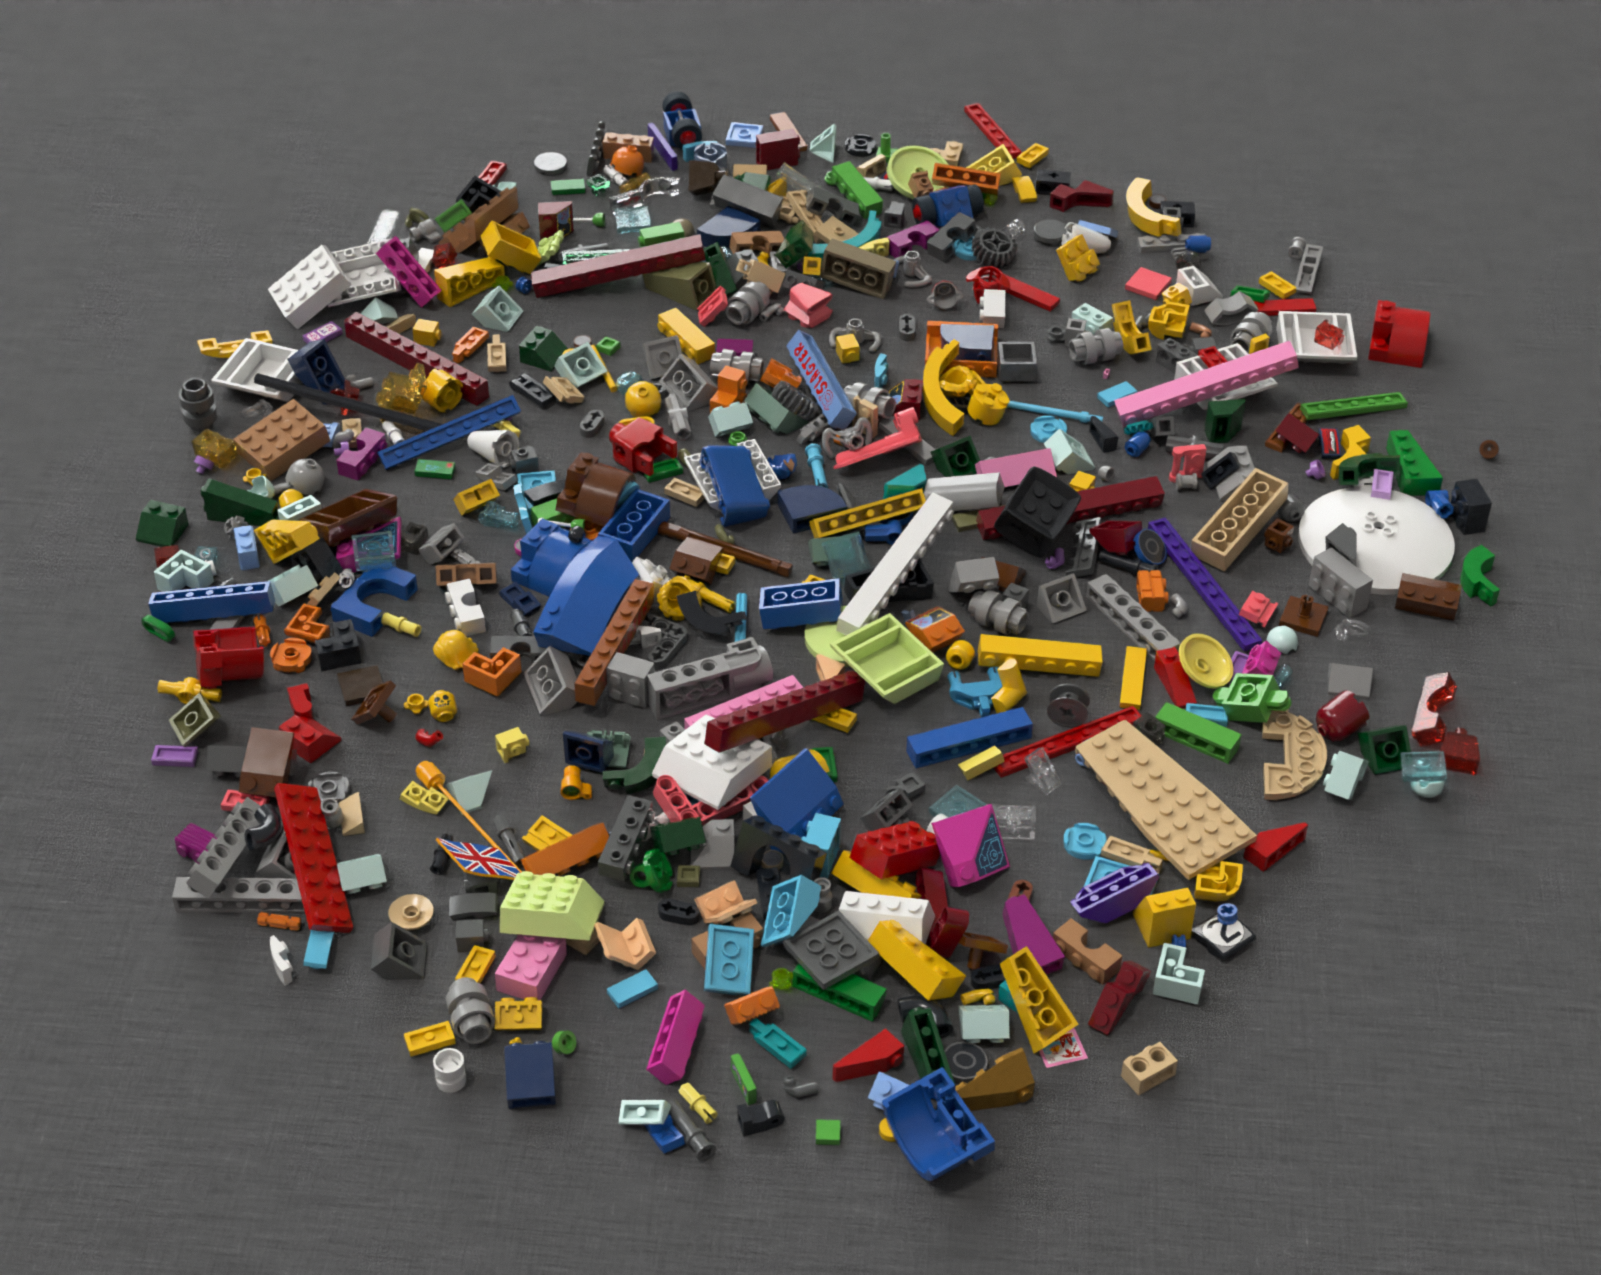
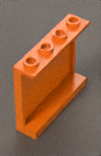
M927 321L925 365L936 347L941 348V324L994 325L992 361L953 360L941 375L952 367L960 365L977 372L980 377L996 378L998 324Z

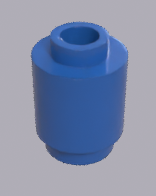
M1206 235L1189 236L1185 240V249H1188L1189 253L1210 251L1211 238L1206 237Z
M1143 431L1135 433L1125 443L1126 452L1132 457H1138L1149 447L1150 436Z

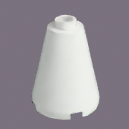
M1069 222L1065 226L1067 233L1063 234L1061 245H1064L1075 236L1083 234L1088 248L1094 249L1096 254L1105 253L1110 249L1111 241L1108 236L1073 222Z
M510 430L473 431L467 440L470 449L492 463L501 465V467L510 466L511 450L519 449L520 446L517 435Z

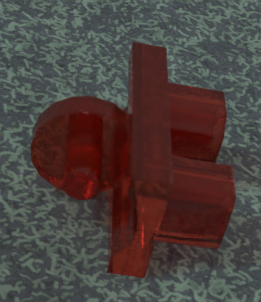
M348 380L344 381V390L336 388L330 392L360 401L358 399L359 388L350 387V381ZM341 408V414L347 415L348 409Z

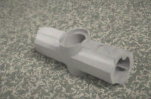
M669 394L665 398L669 426H672L676 438L680 439V441H685L691 436L687 409L683 408L680 396Z

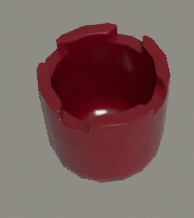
M1344 690L1317 711L1315 720L1318 732L1327 739L1337 742L1348 738L1367 725L1366 721L1370 719V716L1363 701L1359 703L1353 697L1355 694L1351 691Z

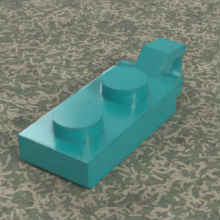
M754 1018L749 1023V1032L754 1036V1040L790 1069L807 1055L806 1048L776 1025H764L757 1018Z

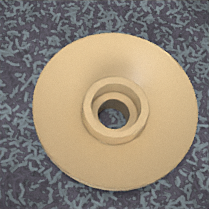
M404 895L391 904L389 919L406 930L419 929L432 919L434 913L433 905L428 898L422 895Z

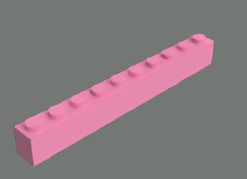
M1287 341L1114 400L1116 410L1124 428L1128 424L1151 419L1299 368L1297 355L1291 342Z

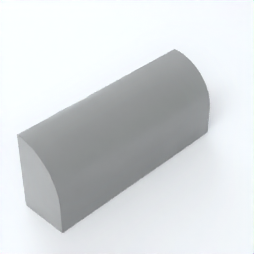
M1000 472L932 478L927 480L924 496L925 500H927L933 492L953 501V511L999 507L1005 486Z

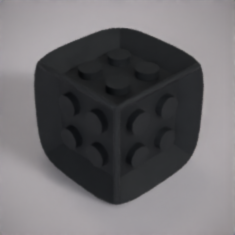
M1033 466L1029 469L995 521L994 528L1025 551L1035 556L1043 557L1047 554L1054 540L1073 515L1081 501V496L1072 487L1054 475Z

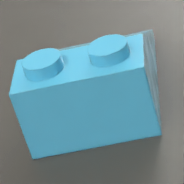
M799 875L772 887L761 941L762 947L772 945L795 935L818 906L821 891L819 884L803 875Z

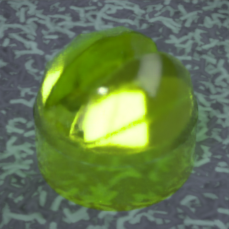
M985 193L984 201L987 205L991 206L997 202L998 195Z

